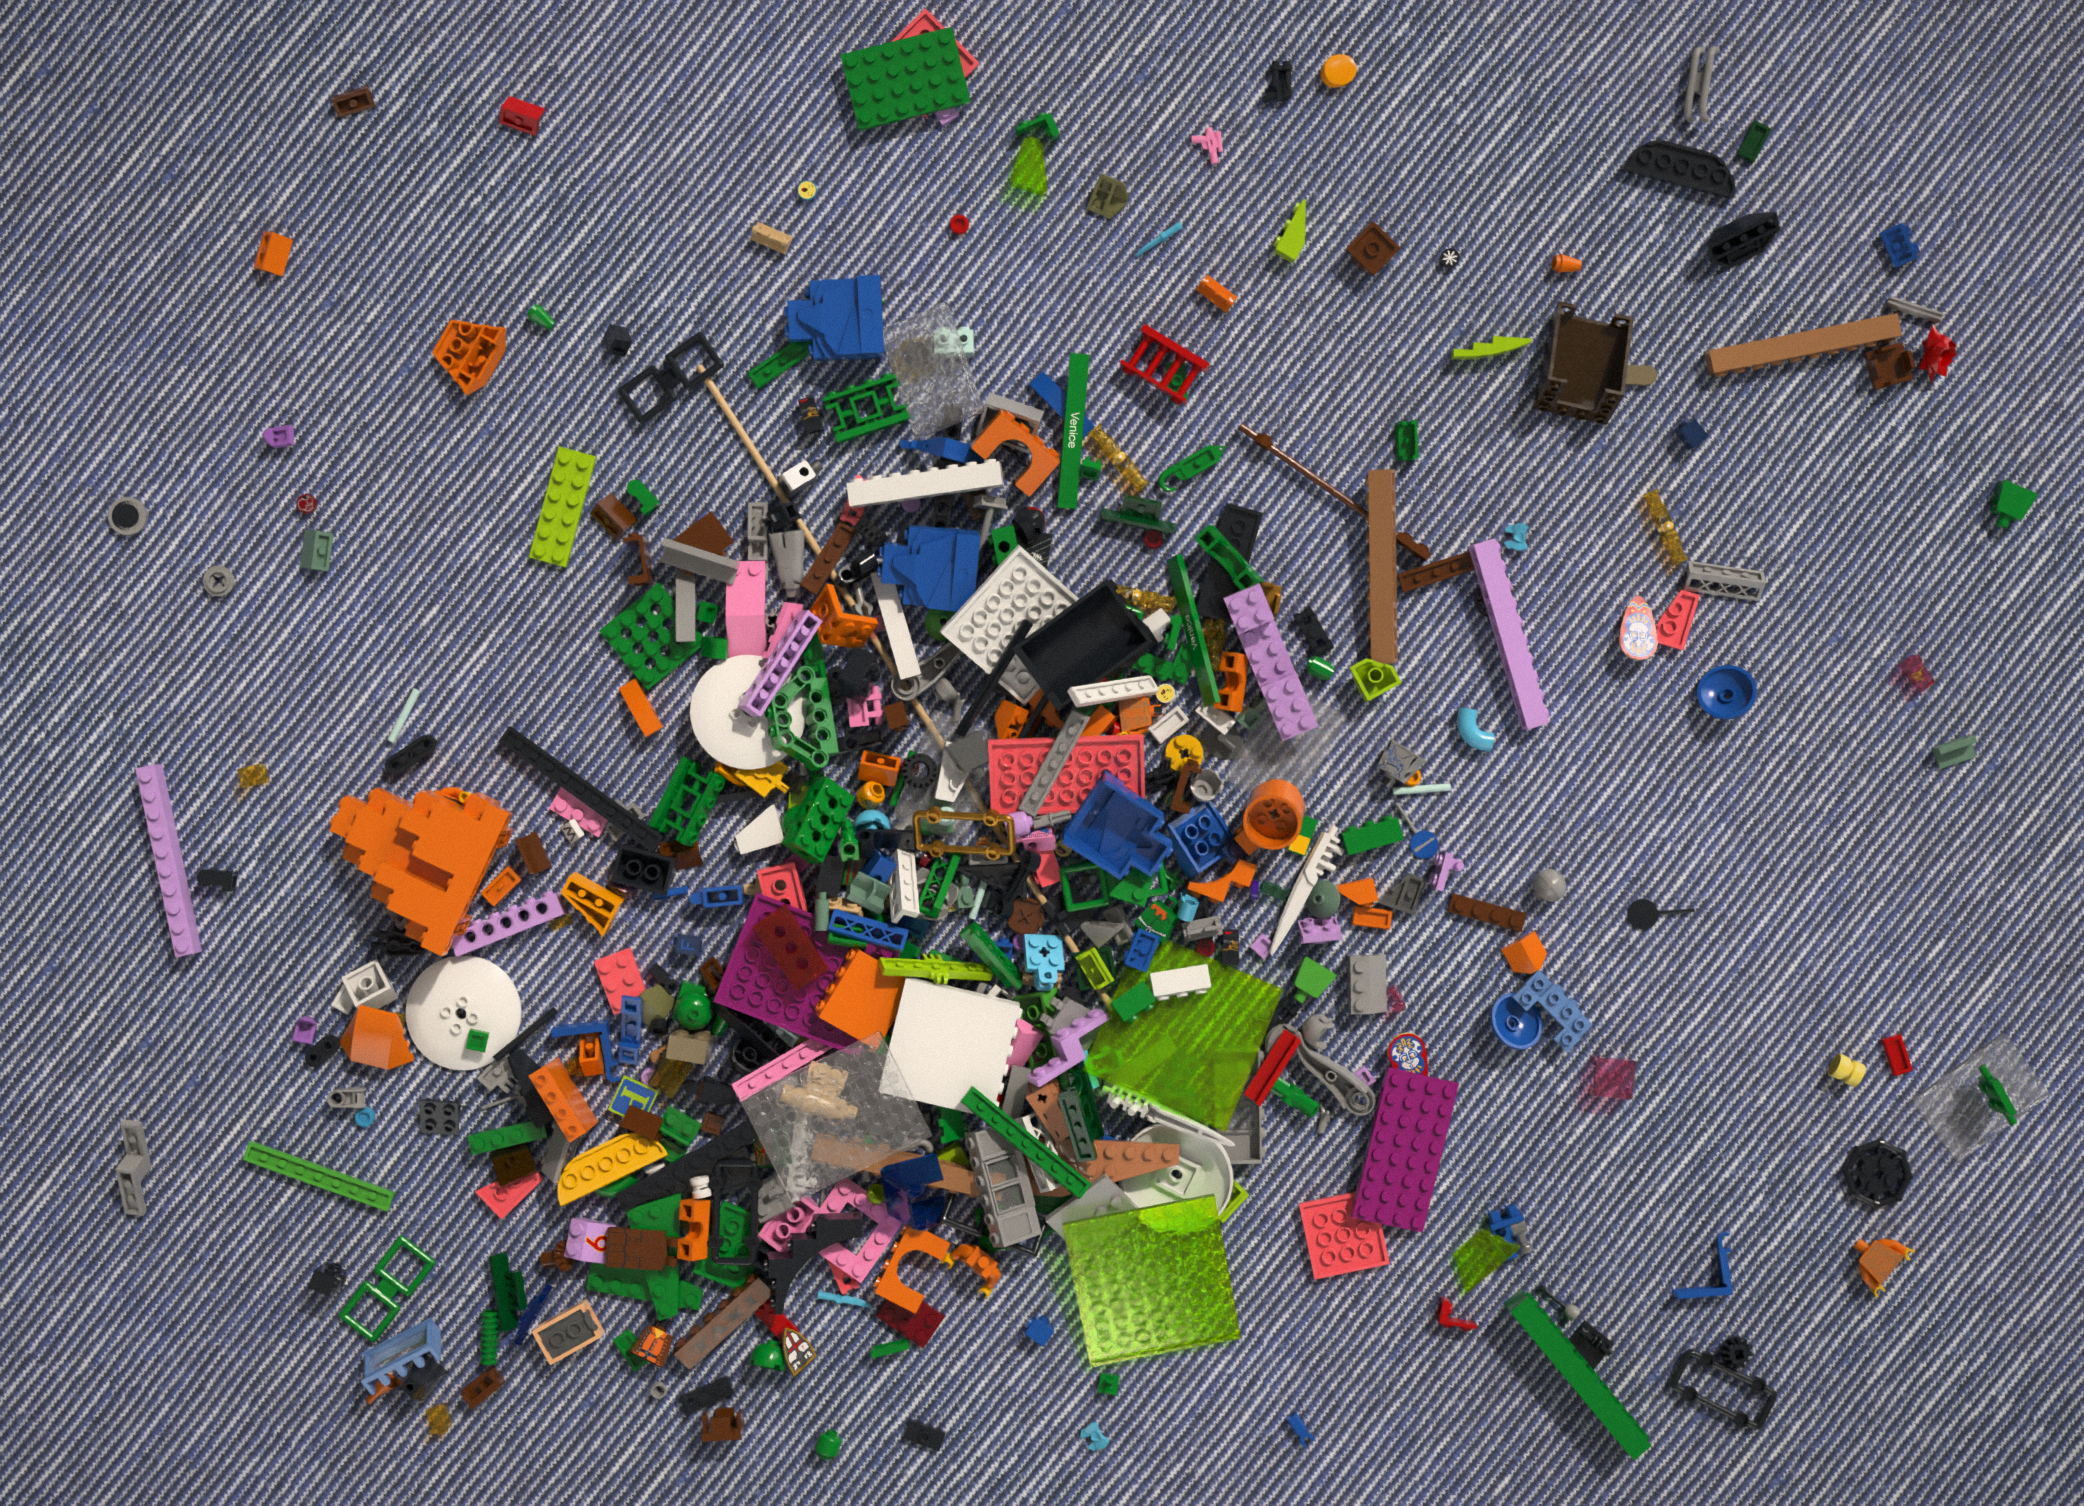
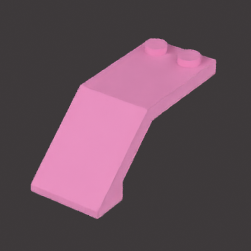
M738 561L740 566L734 584L726 583L728 657L740 655L762 657L764 651L767 652L768 650L765 620L766 562Z

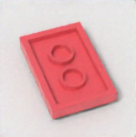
M631 947L594 961L614 1015L621 1013L622 995L637 997L646 990Z

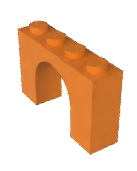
M1001 409L971 443V449L986 460L1006 440L1015 439L1025 443L1032 453V459L1029 465L1016 478L1015 485L1030 497L1060 463L1059 454L1053 448L1048 449L1044 445L1045 442L1036 435L1034 437L1030 434V429L1025 424L1017 423L1012 413L1009 411L1004 412Z
M1041 688L1028 701L1032 711H1034L1044 695ZM1049 700L1041 713L1046 718L1044 722L1051 728L1056 726L1061 730L1064 722L1061 720L1057 709ZM1100 705L1090 716L1080 736H1103L1118 718L1103 705Z
M909 1222L908 1225H903L899 1233L902 1237L899 1243L895 1241L890 1251L893 1255L890 1260L886 1259L882 1267L884 1273L881 1278L877 1277L873 1287L876 1288L874 1293L916 1314L924 1295L907 1287L899 1280L897 1275L898 1262L904 1254L912 1250L924 1251L942 1261L951 1243Z

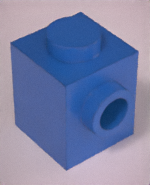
M1035 1314L1033 1318L1029 1317L1024 1324V1327H1026L1025 1334L1042 1347H1044L1055 1331L1054 1327L1049 1324L1050 1320L1043 1315L1038 1316Z

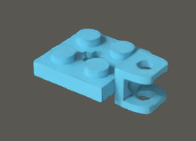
M1024 934L1025 972H1035L1033 977L1036 990L1051 991L1057 981V973H1063L1065 970L1062 936ZM1042 950H1044V951H1046L1048 954L1046 955V957H1043V954H1041V953H1039V952H1041Z

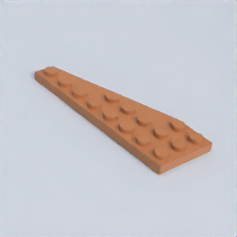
M1039 1137L1038 1140L1045 1145V1138ZM1051 1137L1058 1156L1090 1183L1104 1173L1113 1182L1179 1164L1180 1144L1095 1139L1094 1146L1098 1155L1097 1159L1094 1161L1077 1162L1070 1138H1065L1056 1143L1054 1138ZM1025 1156V1165L1033 1195L1063 1197L1071 1194L1063 1186L1052 1191L1040 1193L1028 1159Z

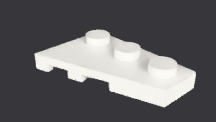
M945 741L944 746H946V745H948V744H950V743H952V742H947V741ZM944 748L934 798L954 802L970 771L961 772Z

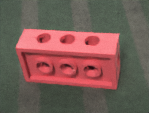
M796 860L757 870L763 895L778 901L786 898L790 901L791 906L809 912ZM777 880L785 881L786 888L784 890H778L775 887Z

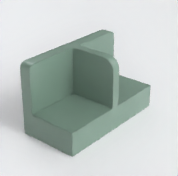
M857 872L847 886L846 899L880 915L884 910V899L890 893L891 886L862 872Z

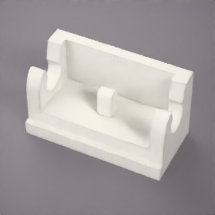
M1202 702L1195 710L1200 717L1224 735L1236 722L1225 711L1215 709L1214 705L1204 707Z

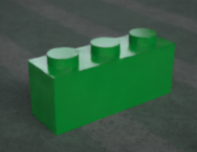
M1392 815L1383 816L1381 821L1375 823L1373 820L1363 822V826L1355 828V825L1345 827L1344 832L1340 833L1346 855L1356 854L1404 840L1398 817H1392Z

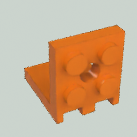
M832 584L825 585L809 609L811 613L823 621L817 629L822 644L862 648L878 625L876 618L843 613Z

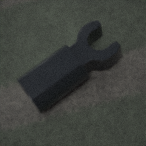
M657 962L647 971L660 984H664L665 990L670 994L673 993L669 987L671 983H674L676 986L680 985L679 981L671 979L669 977L670 974Z

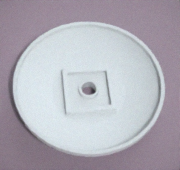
M740 655L717 663L702 676L692 695L690 720L698 742L711 757L732 768L744 770L761 769L779 762L788 755L784 751H777L773 748L771 738L767 733L768 719L764 713L761 717H752L746 715L738 707L739 702L767 661L766 658L761 656ZM791 673L788 674L779 690L791 679ZM802 689L789 701L787 706V712L792 716L790 731L798 738H801L807 715V710L802 702L804 697ZM775 699V703L780 706V701ZM778 717V722L783 725V720ZM781 736V741L786 744V739Z
M452 956L432 964L416 979L406 1003L407 1028L416 1047L429 1060L442 1067L454 1070H473L492 1063L495 1060L492 1056L516 1038L521 1023V1002L513 981L499 966L477 956ZM459 1008H462L466 1011V1017L464 1019H460L457 1016V1010ZM471 1028L490 1032L485 1053L465 1049Z
M1155 1123L1142 1129L1130 1140L1135 1142L1180 1144L1178 1165L1119 1181L1120 1189L1141 1209V1214L1137 1216L1138 1218L1162 1231L1185 1233L1196 1231L1209 1225L1224 1211L1233 1189V1169L1228 1154L1221 1144L1189 1135L1161 1123ZM1179 1170L1182 1173V1177L1175 1178L1172 1175V1171Z

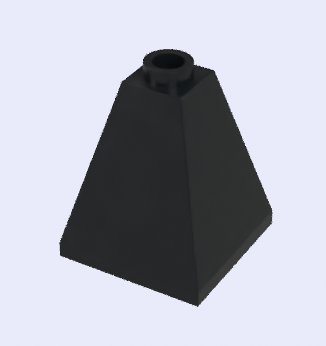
M426 1353L421 1355L425 1360L424 1367H417L413 1360L405 1365L407 1375L401 1377L398 1374L395 1377V1381L400 1389L410 1397L424 1403L449 1372Z

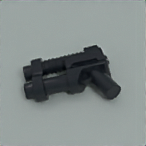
M1272 61V65L1269 66V71L1272 72V81L1269 82V86L1273 92L1262 96L1264 104L1276 99V102L1292 99V65H1290V61H1283V65H1279V61ZM1279 72H1284V81H1279Z
M1164 757L1162 769L1153 768L1152 771L1145 773V781L1154 778L1156 780L1150 784H1145V794L1153 789L1164 785L1169 786L1174 783V773L1170 767L1171 757Z
M1287 997L1281 998L1278 1001L1279 1004L1274 1010L1268 1012L1269 1016L1267 1019L1254 1015L1252 1022L1262 1025L1267 1033L1279 1024H1287L1298 1014L1297 1011L1299 1010L1295 1004L1289 1006L1291 1001ZM1286 1008L1289 1012L1280 1019L1278 1015Z

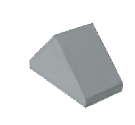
M1088 919L1081 924V929L1098 949L1124 928L1123 923Z

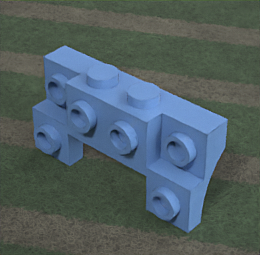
M1538 970L1527 978L1512 998L1525 1011L1538 1002L1562 1026L1552 1038L1565 1052H1568L1593 1024L1577 1008L1579 1004L1570 997L1568 999L1564 995L1566 991L1558 983L1556 985L1552 984Z

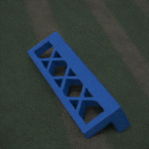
M835 908L827 930L898 952H903L909 930ZM834 923H837L840 925H845V927L838 928L834 927L833 925ZM852 927L863 928L865 931L858 934L854 932Z

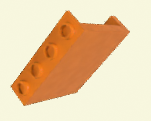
M853 948L848 951L843 966L837 969L836 978L833 983L827 986L824 998L816 1004L815 1014L877 1050L896 1019L906 977L882 975L878 965L879 960L858 948Z
M559 1057L529 1075V1078L569 1143L585 1134L598 1123V1120Z

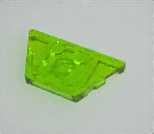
M1481 1228L1453 1253L1465 1291L1467 1293L1518 1251L1521 1246L1516 1243L1507 1242L1503 1237L1493 1235L1490 1231Z

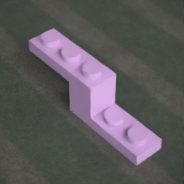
M1092 1009L1084 1017L1074 1020L1071 1025L1059 1029L1056 1034L1051 1036L1058 1057L1052 1058L1044 1066L1034 1069L1027 1076L1029 1082L1037 1087H1041L1084 1060L1086 1057L1078 1038L1109 1020L1108 1014L1100 1009Z

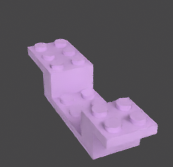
M1260 583L1224 597L1223 599L1282 741L1318 727Z

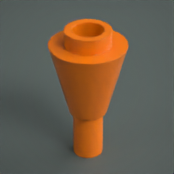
M388 1373L390 1384L384 1386L378 1379L375 1385V1394H370L366 1398L368 1404H372L377 1397L396 1387L395 1377L392 1374Z

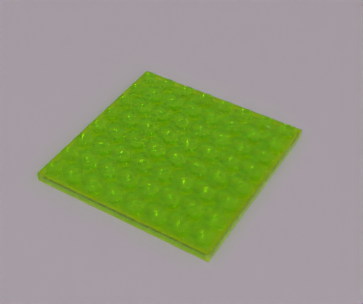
M1168 940L1163 945L1158 944L1147 973L1131 967H1125L1111 1002L1142 981L1151 991L1150 973L1204 964L1208 966L1211 988L1207 989V993L1196 995V992H1189L1186 997L1177 998V995H1171L1169 999L1158 1001L1155 998L1154 1007L1146 1013L1143 1010L1137 1014L1139 1018L1130 1024L1128 1021L1122 1023L1109 1005L1107 1010L1109 1020L1101 1025L1082 1071L1226 1132L1283 989L1228 965H1222L1219 961Z
M1214 1193L1062 1223L1090 1368L1241 1339Z

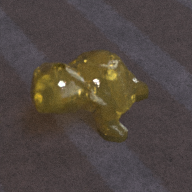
M1207 618L1204 620V628L1206 630L1203 632L1214 674L1220 668L1221 658L1219 652L1225 645L1226 634L1224 631V620L1219 618L1213 622Z

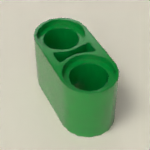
M702 636L701 656L727 659L729 639Z

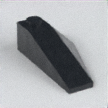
M519 1049L509 1055L507 1059L514 1078L520 1084V1096L525 1098L527 1104L525 1110L535 1127L539 1129L553 1120L554 1117L529 1078L530 1074L541 1067L522 1049Z

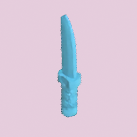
M1178 222L1166 231L1160 232L1159 237L1144 246L1135 256L1142 255L1161 241H1167V238L1183 229L1181 223Z
M818 1292L817 1299L834 1301L837 1304L843 1302L867 1308L872 1307L865 1300L842 1295V1293Z

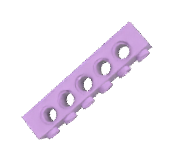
M802 610L797 613L739 702L738 707L752 717L762 716L823 622L809 610Z
M551 890L541 894L543 897L541 899L535 900L533 897L523 901L525 905L517 907V904L506 908L507 912L501 915L499 911L488 915L489 919L482 922L481 919L470 922L471 927L467 928L465 934L455 937L451 944L456 957L566 914L567 911L560 893H553ZM541 903L547 906L545 914L539 911ZM523 910L529 913V919L527 921L521 918V912ZM505 917L511 920V926L509 928L505 927L503 924V920ZM487 924L493 927V933L491 935L487 934L485 931V927ZM469 932L475 934L474 942L468 940L467 935Z

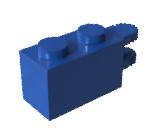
M744 885L705 887L702 889V892L691 894L688 900L692 904H704V908L744 904Z

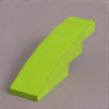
M1493 336L1490 338L1489 343L1473 342L1470 345V350L1453 349L1450 359L1470 360L1509 353L1529 345L1532 338Z

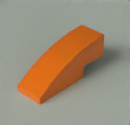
M636 678L619 688L645 737H649L664 728L654 707Z

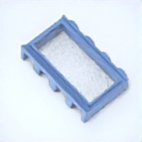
M430 1317L362 1353L364 1356V1367L361 1383L371 1395L375 1394L376 1378L384 1386L390 1384L388 1372L395 1369L401 1377H405L407 1375L405 1363L413 1360L417 1367L422 1368L425 1365V1360L421 1355L429 1351L437 1361L441 1360V1330Z

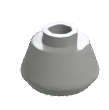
M941 677L934 686L936 689L933 692L939 701L944 700L945 702L956 699L957 691L945 677Z

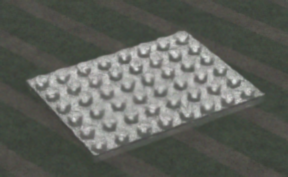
M880 1030L739 1099L792 1203L932 1136Z

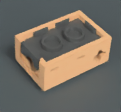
M587 1298L537 1325L531 1331L550 1365L601 1338L605 1333Z

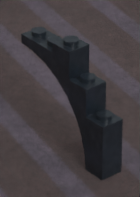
M860 1212L814 1214V1221L810 1223L811 1232L790 1233V1240H787V1252L767 1253L766 1260H763V1271H766L768 1278H770V1288L773 1290V1296H770V1308L774 1309L775 1315L783 1314L785 1298L789 1287L798 1271L809 1259L832 1244L862 1237L863 1217Z

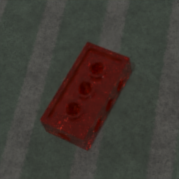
M786 903L753 924V928L796 991L829 970V965ZM783 926L786 932L784 935H777L775 928ZM794 942L797 948L795 951H788L786 944ZM804 958L808 961V964L805 967H799L796 962L798 959Z

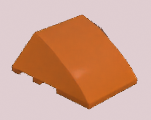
M450 320L432 354L450 373L454 381L459 384L463 392L469 395L487 384L506 350V328Z
M363 1005L358 1007L339 1041L351 1061L387 1070L409 1063L415 1059L414 1055L409 1051V1042L404 1038V1029L398 1014Z

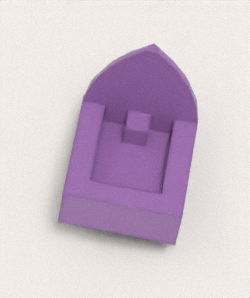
M285 425L267 428L262 433V436L272 447L294 445V426Z
M310 1016L299 1018L292 1041L312 1045L317 1028L315 1020Z

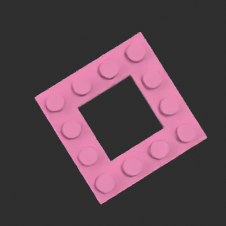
M842 1175L820 1206L821 1211L818 1214L840 1213L845 1204L849 1202L876 1221L878 1225L857 1255L839 1243L832 1244L818 1253L862 1283L905 1218L883 1202L874 1204L869 1201L866 1190Z

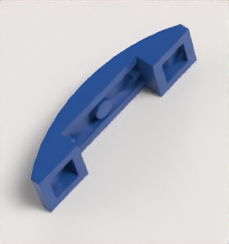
M1042 371L1029 383V386L1064 421L1066 394ZM1084 415L1083 438L1095 428L1086 415Z
M622 995V1029L618 1062L637 1065L642 1036V998Z

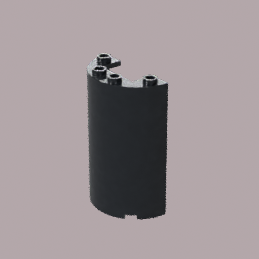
M1105 579L1012 648L1057 711L1072 701L1067 692L1071 687L1097 683L1152 642L1149 638L1152 634L1146 626L1142 628L1136 621L1138 616L1133 609H1127L1125 606L1127 601L1121 593L1118 594L1116 592L1118 587L1112 579L1109 581Z

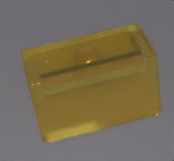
M665 1054L648 1083L661 1089L666 1096L673 1099L693 1065L690 1062L668 1059Z

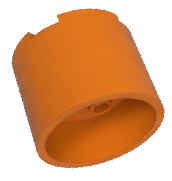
M1271 779L1259 786L1257 785L1252 790L1243 816V827L1248 838L1253 843L1265 849L1277 850L1289 846L1297 839L1305 813V802L1298 788L1285 780Z

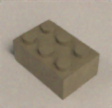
M683 1027L678 1028L669 1035L666 1058L704 1065L712 1058L715 1035L711 1034V1031L704 1029L696 1032Z

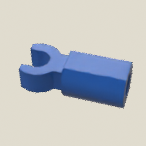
M1296 1412L1286 1417L1285 1420L1296 1436H1300L1299 1440L1303 1447H1306L1305 1437H1310L1314 1441V1436L1311 1432L1306 1431L1307 1427Z

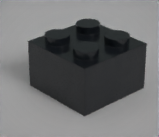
M855 646L838 677L842 696L862 704L866 698L870 697L874 682H878L881 675L876 654Z
M827 853L823 863L817 864L820 872L814 878L813 887L816 888L815 892H827L826 895L839 897L842 892V883L848 860L842 862L840 855Z

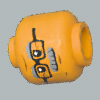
M869 781L859 788L856 797L863 808L873 809L882 803L885 793L879 783Z

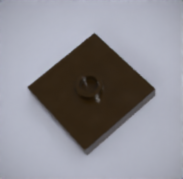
M528 1142L489 1152L501 1188H505L538 1173Z

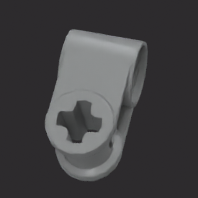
M366 1087L337 1088L328 1094L327 1102L331 1107L365 1108L364 1092ZM335 1093H339L342 1096L341 1102L335 1101Z

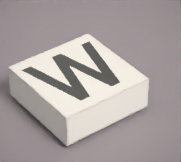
M575 819L561 827L571 844L584 836Z

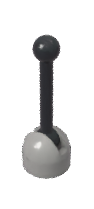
M1539 1285L1538 1290L1540 1292H1544L1564 1308V1315L1568 1320L1572 1322L1578 1316L1580 1309L1572 1304L1565 1305L1547 1291L1544 1285Z

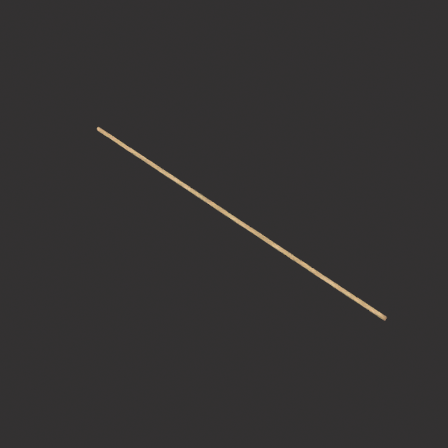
M701 364L696 367V370L701 374L705 371V368ZM711 377L707 378L704 381L781 502L783 504L790 502ZM797 520L795 524L799 530H805L804 538L818 557L822 551L803 520ZM833 569L829 576L853 612L852 606L856 603L846 588H841L836 584L835 577L837 573ZM873 631L869 639L893 676L898 673V668ZM906 681L901 683L902 690L909 691L911 689ZM918 699L910 700L943 752L944 739ZM967 777L964 786L981 813H985L988 808ZM998 823L990 826L1001 844H1007L1008 848V839ZM1016 851L1010 856L1013 862L1021 861ZM1029 874L1026 883L1042 905L1047 899ZM1069 934L1065 937L1062 936L1072 954L1073 952H1079ZM1104 988L1096 990L1109 1012H1113L1114 1010L1110 1006L1112 1000Z

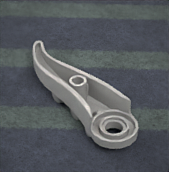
M949 641L934 654L918 663L921 674L901 680L898 672L891 682V690L894 696L902 701L915 699L944 675L962 654V651ZM903 681L911 683L912 688L909 691L901 689Z
M1296 1032L1295 1035L1301 1039V1043L1296 1050L1305 1067L1330 1089L1343 1109L1347 1108L1351 1113L1358 1116L1369 1114L1375 1107L1376 1098L1373 1091L1365 1084V1081L1350 1072L1346 1066H1341L1330 1060L1328 1056L1315 1052L1307 1045L1303 1034ZM1362 1095L1366 1102L1364 1104L1357 1103L1356 1096Z

